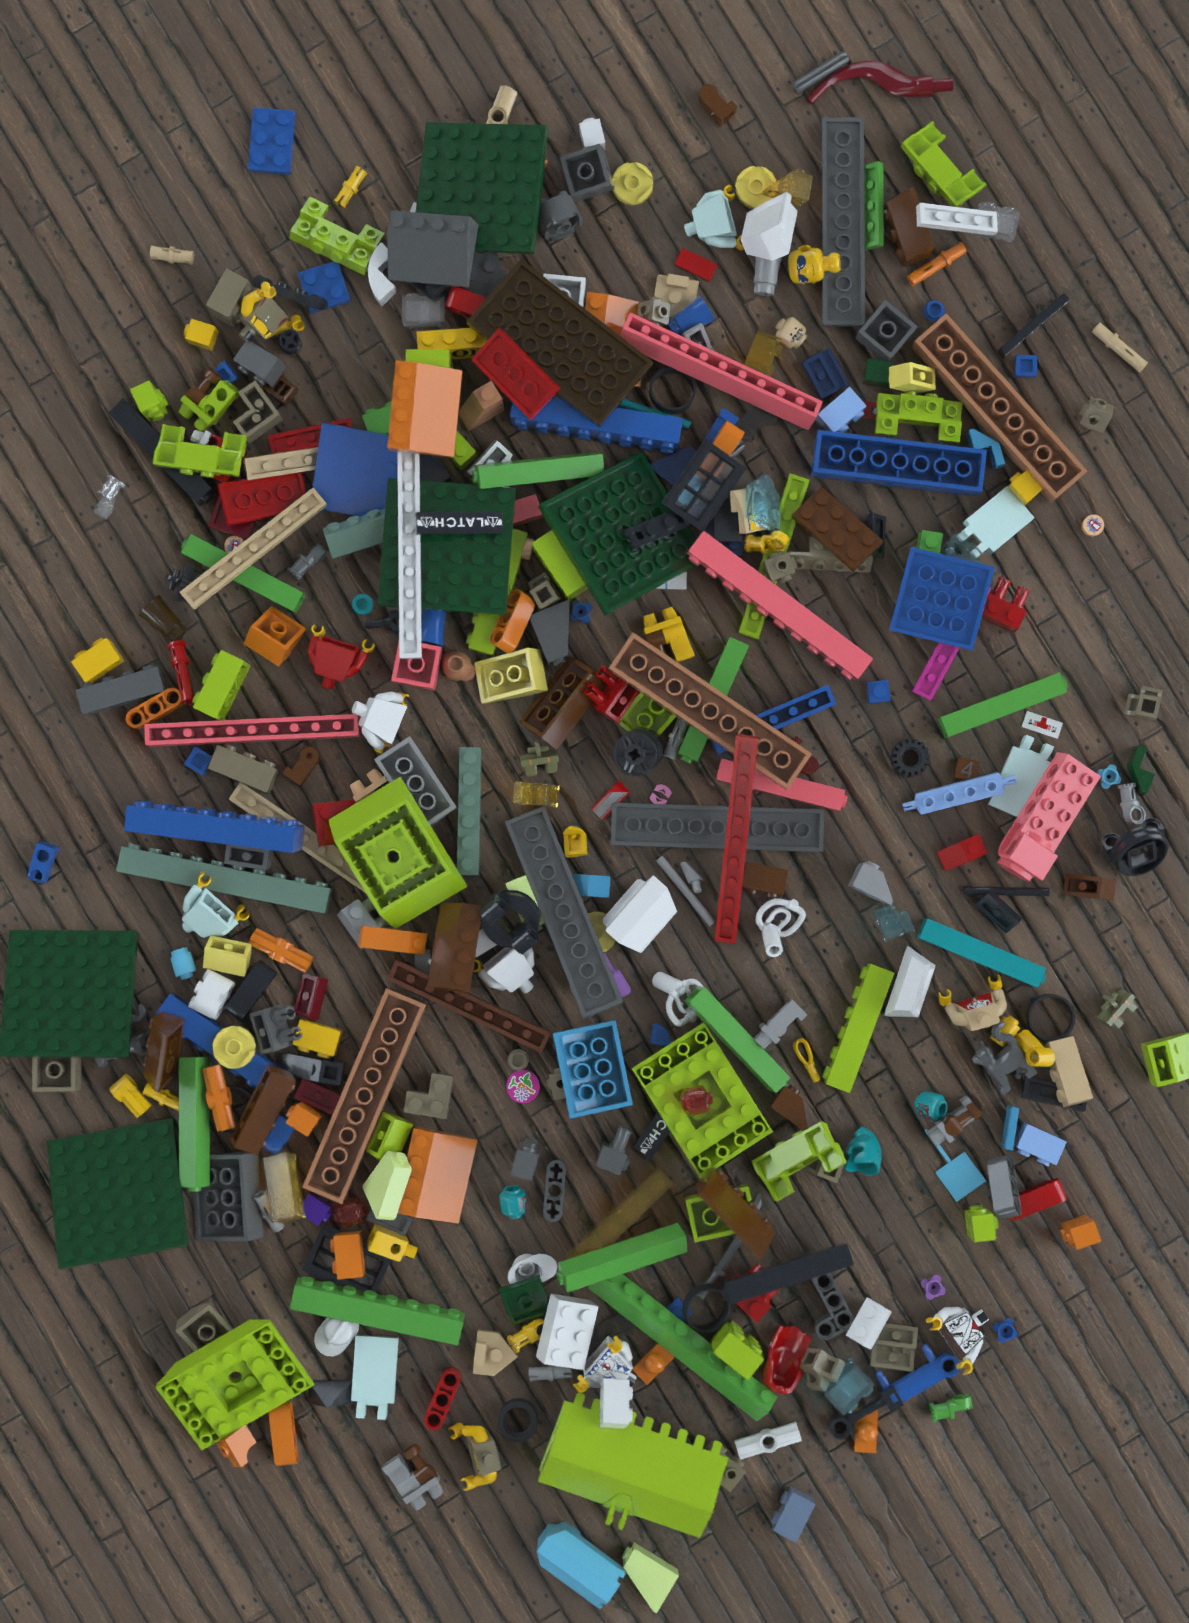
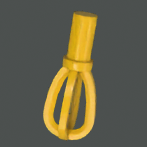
M803 1038L795 1040L793 1042V1049L796 1055L804 1064L805 1069H807L812 1082L819 1081L820 1077L814 1066L815 1063L808 1042ZM802 1042L804 1044L809 1062L802 1057L798 1049V1043Z

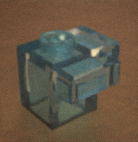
M892 904L873 911L884 942L915 931L907 910L903 912L896 911Z

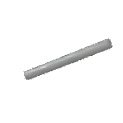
M663 856L656 860L710 927L716 922L667 860Z

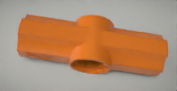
M256 928L249 941L252 947L267 953L270 958L283 964L287 963L304 973L307 972L314 958L311 954L294 947L293 943L281 937H275L259 928Z
M218 1064L203 1068L202 1071L207 1088L206 1100L208 1107L212 1109L217 1132L236 1127L231 1107L232 1094L230 1088L226 1086L222 1066Z

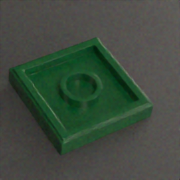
M540 1275L499 1288L500 1296L512 1325L546 1315L549 1299Z

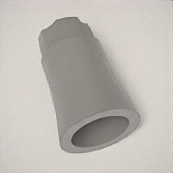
M755 256L754 294L774 296L782 257L772 261Z

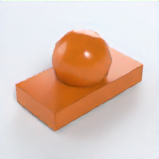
M656 1343L633 1366L632 1370L648 1385L675 1356Z
M856 1407V1411L860 1410L863 1407ZM878 1410L855 1422L854 1452L876 1453Z

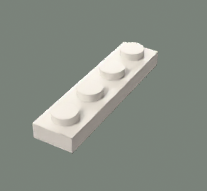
M919 203L916 206L918 227L995 235L998 232L997 212Z

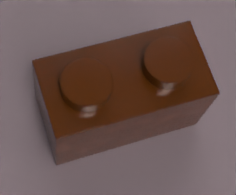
M745 862L744 892L757 894V891L766 892V897L777 899L778 895L784 894L788 870Z

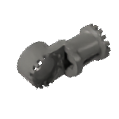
M320 543L313 547L314 550L312 549L307 557L300 553L298 560L293 566L287 568L298 580L302 581L303 575L308 569L318 565L326 557L328 550Z

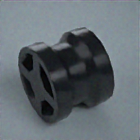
M286 330L281 333L279 343L282 349L288 354L298 353L302 348L299 334L294 330Z

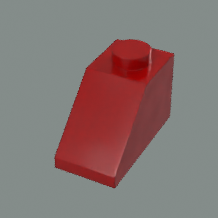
M975 834L936 853L944 870L947 871L979 858L988 852L980 835Z

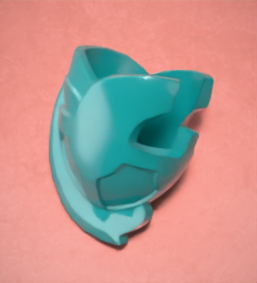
M860 1126L859 1130L854 1133L855 1137L847 1146L846 1154H848V1160L844 1164V1168L848 1172L859 1171L864 1175L873 1176L880 1171L882 1160L880 1143L872 1131Z

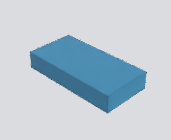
M1008 1105L1006 1108L1001 1146L1006 1150H1013L1019 1108Z

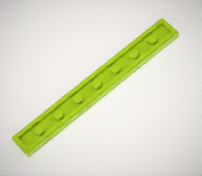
M791 473L789 474L770 533L771 535L773 531H781L788 536L789 541L785 550L782 551L783 554L787 552L796 521L792 519V514L802 505L810 481ZM769 551V553L763 554L758 572L766 578L767 575L763 562L771 559L770 555L776 553V551ZM750 603L747 604L738 634L758 640L766 617L756 610L757 606Z

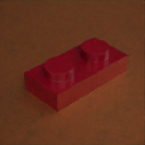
M302 1079L294 1098L333 1115L341 1094L311 1080Z

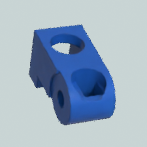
M723 408L705 439L712 443L726 421L736 426L739 418Z
M45 841L38 842L29 865L27 878L46 884L56 855L59 854L61 847Z
M283 1113L276 1120L275 1127L266 1138V1144L263 1148L275 1157L278 1156L295 1130L286 1123L289 1117Z

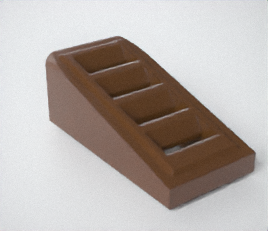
M280 376L274 386H270V388L266 383L264 386L258 383L263 390L286 407L299 391L294 384L283 376ZM279 382H282L283 384L275 392V387L279 384ZM287 386L288 390L285 392L283 396H281V392Z

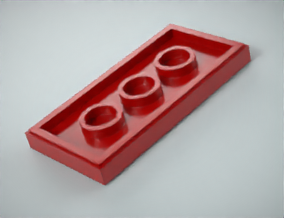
M501 328L494 332L471 359L530 420H533L561 389Z
M301 472L252 480L241 479L217 485L227 527L276 517L306 493Z

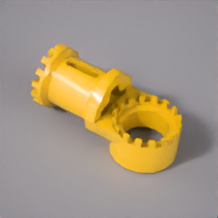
M773 531L771 535H763L762 537L748 534L744 540L746 542L744 549L746 553L759 551L763 554L769 553V551H784L789 538L781 531Z
M536 1319L530 1324L524 1325L522 1330L513 1336H507L509 1345H512L511 1348H513L515 1353L520 1352V1349L528 1343L533 1344L540 1340L541 1335H537L536 1331L539 1325L544 1324L543 1319Z

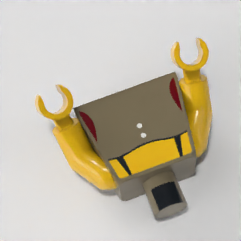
M268 282L261 284V290L254 287L251 293L243 297L238 319L245 327L239 333V336L248 343L254 335L266 340L283 331L291 330V327L295 331H302L305 327L301 317L297 314L291 317V321H288L289 317L272 299L276 295V290Z
M460 1422L449 1427V1429L455 1432L450 1436L452 1439H456L461 1435L466 1436L476 1475H470L461 1479V1481H466L467 1488L463 1490L468 1491L477 1486L493 1483L496 1480L497 1471L501 1470L495 1441L488 1430L482 1426H463Z

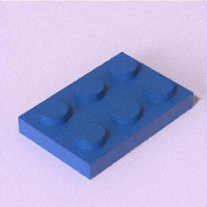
M253 108L248 162L249 172L291 175L295 111Z

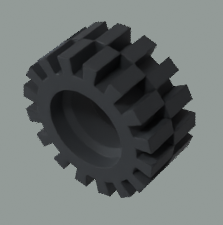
M911 738L897 743L890 755L891 766L893 765L894 771L905 777H915L922 774L930 763L928 747H925V744L919 742L918 739ZM906 750H913L917 753L918 761L914 766L904 764L902 755Z

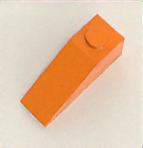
M361 926L358 947L425 955L427 933Z

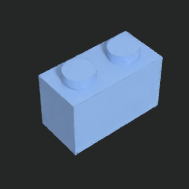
M849 387L818 413L816 420L826 431L844 433L849 428L847 424L852 420L857 422L864 415L863 411L866 405Z
M1024 1122L1014 1142V1146L1019 1148L1018 1153L1026 1157H1030V1154L1037 1156V1161L1046 1166H1049L1050 1163L1057 1165L1066 1145V1141Z

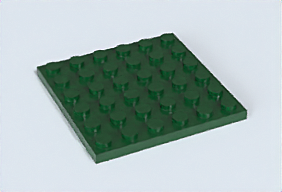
M426 122L416 212L471 217L478 224L474 252L534 254L548 126Z
M642 452L550 498L538 506L604 616L697 566L688 559L690 556L686 554L696 541L689 528L635 551H632L629 546L631 544L629 539L625 538L623 534L624 530L632 526L639 525L671 511L661 503L667 492ZM677 516L679 523L683 522L682 518Z
M388 478L377 605L399 608L398 479ZM420 481V512H502L503 524L502 534L420 535L421 609L506 616L516 488L494 487L480 489L478 485Z
M9 930L0 1032V1057L130 1058L138 932L111 930Z
M173 1118L47 1141L58 1269L63 1270L188 1246L183 1192L179 1180V1156L175 1120Z

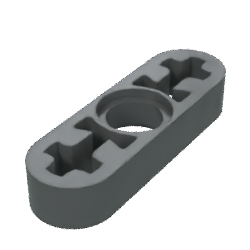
M553 1159L547 1165L543 1215L549 1222L558 1221L562 1217L566 1165L560 1159ZM555 1163H558L559 1167L563 1169L558 1172V1179L562 1178V1182L558 1180L549 1181V1177L554 1178V1171L550 1170V1167H554ZM556 1184L561 1188V1193L558 1196H551L548 1189L551 1185ZM547 1199L552 1201L561 1200L560 1203L556 1202L555 1209L559 1211V1214H555V1217H550V1213H547V1210L551 1209L552 1203L547 1202Z

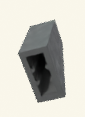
M568 600L532 614L529 619L548 665L558 666L566 662L565 658L568 657L570 610Z

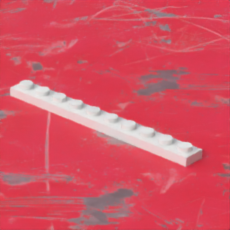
M398 452L400 659H422L420 535H416V512H420V455Z

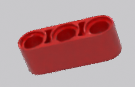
M452 286L444 307L451 312L470 318L485 301L486 297Z
M1054 1178L1019 1192L1021 1215L1010 1217L1009 1221L1022 1219L1067 1200L1060 1179Z
M447 1367L441 1375L424 1418V1424L429 1430H438L443 1425L461 1379V1373L456 1367ZM453 1374L457 1380L454 1383H449L446 1381L445 1376ZM445 1394L448 1397V1401L441 1403L438 1401L437 1396ZM436 1414L439 1416L440 1421L433 1423L430 1421L429 1416Z

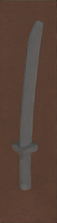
M761 1193L757 1194L753 1202L758 1209L762 1205ZM735 1235L717 1266L714 1265L712 1268L714 1271L704 1284H715L720 1276H724L725 1268L742 1242L737 1235ZM709 1291L701 1293L698 1297L704 1299Z

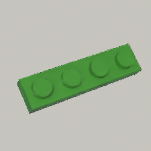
M879 161L864 165L865 250L884 246L883 163Z

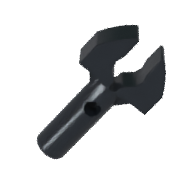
M389 611L390 615L387 618L368 620L365 622V627L372 629L388 626L392 629V632H399V624L391 622L396 617H399V611Z

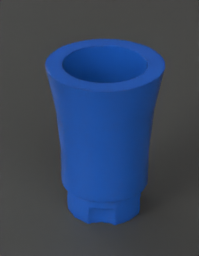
M699 295L691 304L674 315L669 320L667 326L670 331L682 336L684 332L699 323H702L704 326L715 321L707 304Z
M423 610L421 643L443 648L445 611Z

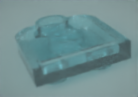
M763 474L757 480L747 484L745 517L773 532L780 530L781 499L777 490L774 489L772 479L768 475Z

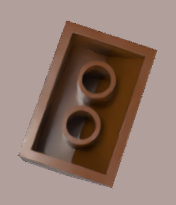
M914 187L889 200L884 207V220L886 223L889 222L891 228L889 230L892 242H896L898 248L896 250L899 262H903L904 267L928 260L934 249L928 228L917 226L916 206L919 204Z
M163 1011L156 1017H153L149 1023V1030L151 1031L146 1043L148 1052L143 1062V1067H145L144 1077L155 1092H159L177 1074L185 1018Z

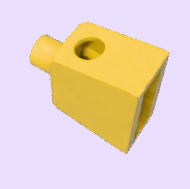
M376 1223L373 1225L366 1241L368 1251L398 1262L401 1261L402 1256L413 1260L418 1247L408 1244L406 1235H400Z

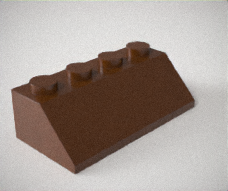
M569 656L547 684L548 691L541 692L519 723L557 750L594 702L584 694L585 689L589 692L591 691L587 688V685L592 683L602 691L606 683L596 677V672Z
M440 903L427 987L470 993L482 918L480 908L482 906L465 903Z

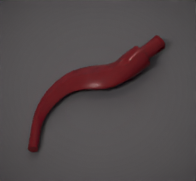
M861 61L845 66L831 74L806 99L810 104H813L830 86L840 81L857 77L868 78L891 94L919 98L932 97L933 93L953 92L954 81L953 78L933 79L932 75L911 77L883 62Z

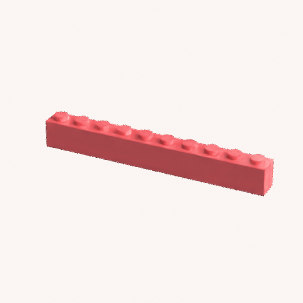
M631 312L621 331L620 336L645 356L808 431L823 401Z
M705 531L700 534L686 553L690 556L688 559L697 566L701 564L706 568L705 572L714 579L716 577L723 581L722 585L730 591H737L741 594L739 596L741 600L747 604L753 603L757 606L756 610L765 617L769 615L774 619L773 623L782 630L784 628L791 632L790 636L798 642L802 640L808 645L807 649L815 655L818 653L825 658V663L833 668L835 666L842 670L841 675L848 680L859 679L873 660L871 656Z
M356 714L144 724L145 745L148 747L355 738L361 737V727L358 725L361 717Z

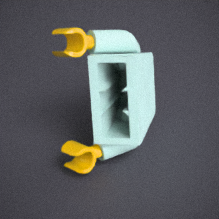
M727 185L724 191L716 190L704 194L692 210L694 221L684 224L687 236L698 234L699 239L706 242L707 245L720 248L736 247L738 250H744L743 245L739 242L742 235L735 239L737 233L729 206V201L734 199L735 193H727L732 190L733 187L731 185Z
M202 871L198 876L197 885L194 884L184 898L182 908L185 912L182 916L183 929L188 933L195 931L203 938L210 935L224 936L239 924V920L244 921L249 918V910L244 914H240L245 909V906L243 904L238 905L235 915L206 888L202 890L203 886H208L211 882V876L206 881L201 879L205 871Z

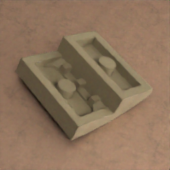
M886 1323L871 1349L869 1367L913 1372L918 1327Z

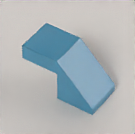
M970 429L966 433L969 448L988 450L993 470L1002 468L1005 461L998 442L975 429Z
M572 874L580 896L609 898L610 876Z

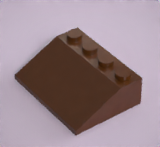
M712 1168L695 1185L698 1195L741 1241L761 1259L775 1235L772 1229L774 1224L766 1216L762 1218L757 1213L759 1209L751 1200L747 1203L743 1199L744 1193L737 1185L732 1187L727 1182L729 1177L721 1169L717 1171L715 1168Z

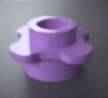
M934 1275L933 1278L928 1280L923 1279L921 1282V1286L926 1291L925 1297L929 1300L944 1295L946 1289L941 1284V1277L939 1275Z

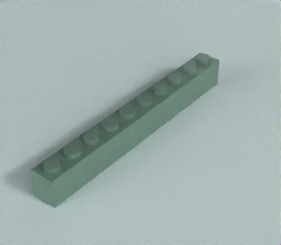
M128 843V847L121 846L117 872L192 887L194 884L197 885L200 872L205 871L201 879L206 881L211 876V882L208 886H203L202 889L206 888L211 891L328 913L333 889L327 887L328 883L315 881V885L308 884L307 879L295 877L294 881L288 880L286 875L279 873L268 876L265 875L266 871L253 868V871L249 872L244 871L245 867L232 865V868L224 867V862L211 860V864L204 863L203 858L191 856L190 860L182 858L183 854L176 852L164 855L161 854V849L149 847V851L140 850L141 845Z

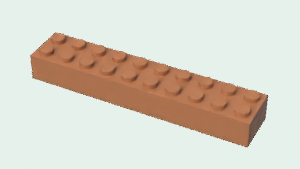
M947 313L914 341L911 348L928 367L935 369V375L959 402H963L962 405L992 439L1000 444L1001 449L1023 473L1027 470L1043 488L1041 493L1050 504L1087 472L1084 466Z
M635 633L631 634L608 669L733 755L737 734L759 737L755 770L784 790L789 789L812 755L802 746Z
M386 988L302 1188L340 1204L345 1201L427 1003L392 988Z

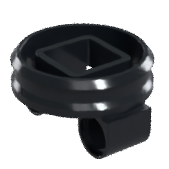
M1148 818L1143 821L1141 827L1134 828L1121 837L1116 833H1108L1102 838L1103 856L1108 864L1113 863L1120 874L1126 876L1146 874L1159 866L1167 855L1169 843L1165 838V828L1158 819ZM1147 847L1148 851L1131 857V852Z
M504 890L494 894L480 908L483 930L487 937L495 944L506 948H514L519 954L523 955L539 941L540 936L537 932L540 925V911L535 901L527 894L516 890ZM510 906L525 919L513 931H510L500 921L509 912Z

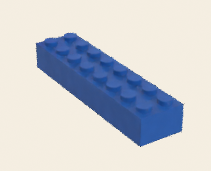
M552 398L533 420H530L513 402L510 414L511 425L515 426L516 430L527 431V429H534L539 434L553 432L557 433V436L564 438L572 435L577 436V439L589 441L591 438L597 439L602 444L616 442L622 447L635 445L640 446V449L651 451L652 448L661 449L660 452L665 454L677 452L683 418L616 408L602 426L598 428L563 399Z
M818 430L815 436L811 477L978 497L983 489L987 450Z
M145 800L134 801L133 805H127L124 831L290 853L302 850L305 825L299 824V820L286 819L278 822L277 817L265 816V818L260 817V819H257V815L254 814L236 816V812L231 811L218 812L216 814L215 809L203 808V810L197 809L195 811V807L192 806L174 808V804L169 803L155 804L154 806L153 801Z

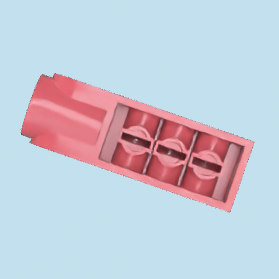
M1057 752L1001 842L998 849L1000 859L997 864L1023 881L1030 882L1032 878L1043 881L1058 856L1054 853L1101 776L1071 755Z

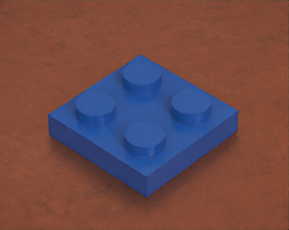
M329 262L298 272L302 288L308 292L307 296L310 297L315 294L325 298L328 301L327 309L351 302L339 263ZM309 307V310H310V313H311V314H314V313H317V312H320V311H321V310H318V309Z

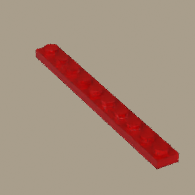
M740 734L736 736L715 941L736 944L759 740V737Z

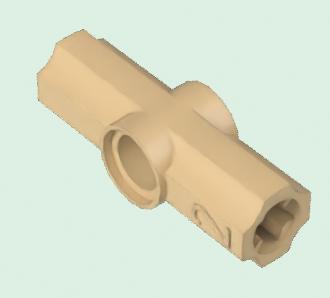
M506 85L500 86L493 107L489 110L486 124H508L509 115L518 95L517 91ZM496 116L503 117V120L500 122L493 121V118Z

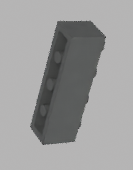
M147 665L142 667V671L134 673V670L123 672L122 677L115 679L114 676L101 679V683H84L80 689H76V694L82 714L89 716L152 698L165 691L167 687L162 669L154 665Z
M525 1138L524 1141L520 1140L511 1176L532 1181L541 1145L537 1144L536 1140Z

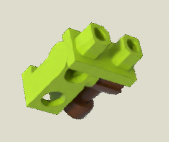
M210 367L204 372L206 378L199 386L190 388L186 395L181 398L183 404L179 410V413L187 419H190L194 413L197 414L199 417L195 421L194 426L200 431H206L211 425H216L232 402L240 396L238 393L240 390L228 382V380H221V375ZM212 383L217 384L211 394H209L208 390Z

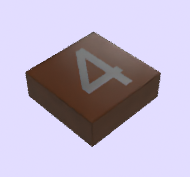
M958 757L953 778L960 780L976 778L980 761Z

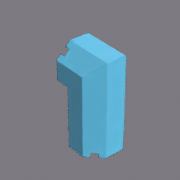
M566 1521L560 1522V1524H548L538 1538L537 1554L541 1567L597 1608L601 1609L603 1604L606 1605L620 1585L617 1581L619 1576L621 1578L625 1576L623 1566L580 1535V1531Z

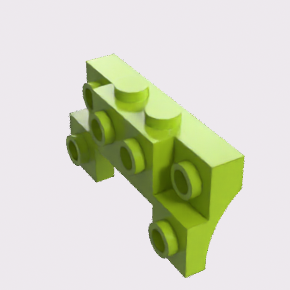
M931 121L923 129L907 138L902 143L901 148L914 162L915 173L920 178L923 177L930 191L934 194L937 193L939 197L943 196L951 207H960L968 199L970 200L986 186V183L980 180L974 173V169L961 177L963 174L938 146L945 140L946 136L942 135L934 126V122Z
M309 197L300 210V217L290 230L289 239L311 249L317 254L330 258L335 263H340L365 275L368 271L370 258L376 247L383 241L385 233L366 224L358 236L323 219L328 212L329 206Z
M905 391L904 394L901 393L900 395L879 393L876 403L875 435L884 434L896 437L898 423L928 427L939 426L938 442L948 441L959 444L963 402L943 400L937 394L931 393L920 396L913 391Z
M162 424L160 439L154 451L153 464L155 466L175 468L185 475H193V472L201 473L200 476L213 478L214 475L239 477L241 460L245 455L246 435L224 432L223 444L220 448L218 446L183 442L184 427Z
M819 1122L805 1131L794 1133L791 1139L775 1144V1148L752 1160L756 1173L767 1186L773 1201H779L794 1193L788 1176L820 1159L825 1172H831L847 1162L839 1143L834 1142L828 1125L824 1122Z

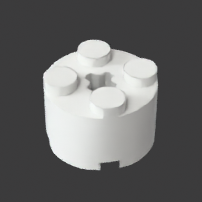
M207 969L202 979L203 982L199 981L194 989L197 995L192 997L188 1007L217 1020L225 1007L226 1000H229L235 983Z

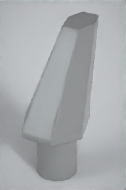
M681 862L680 865L687 882L692 884L693 892H702L700 883L703 882L701 876L689 863Z

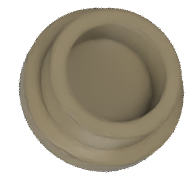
M515 1049L508 1056V1064L514 1070H523L529 1063V1056L522 1049Z

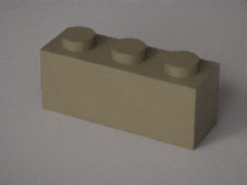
M226 743L223 747L217 745L208 769L270 794L279 770L274 768L276 764L267 760H263V763L255 760V755L245 751L243 755L236 753L237 748Z

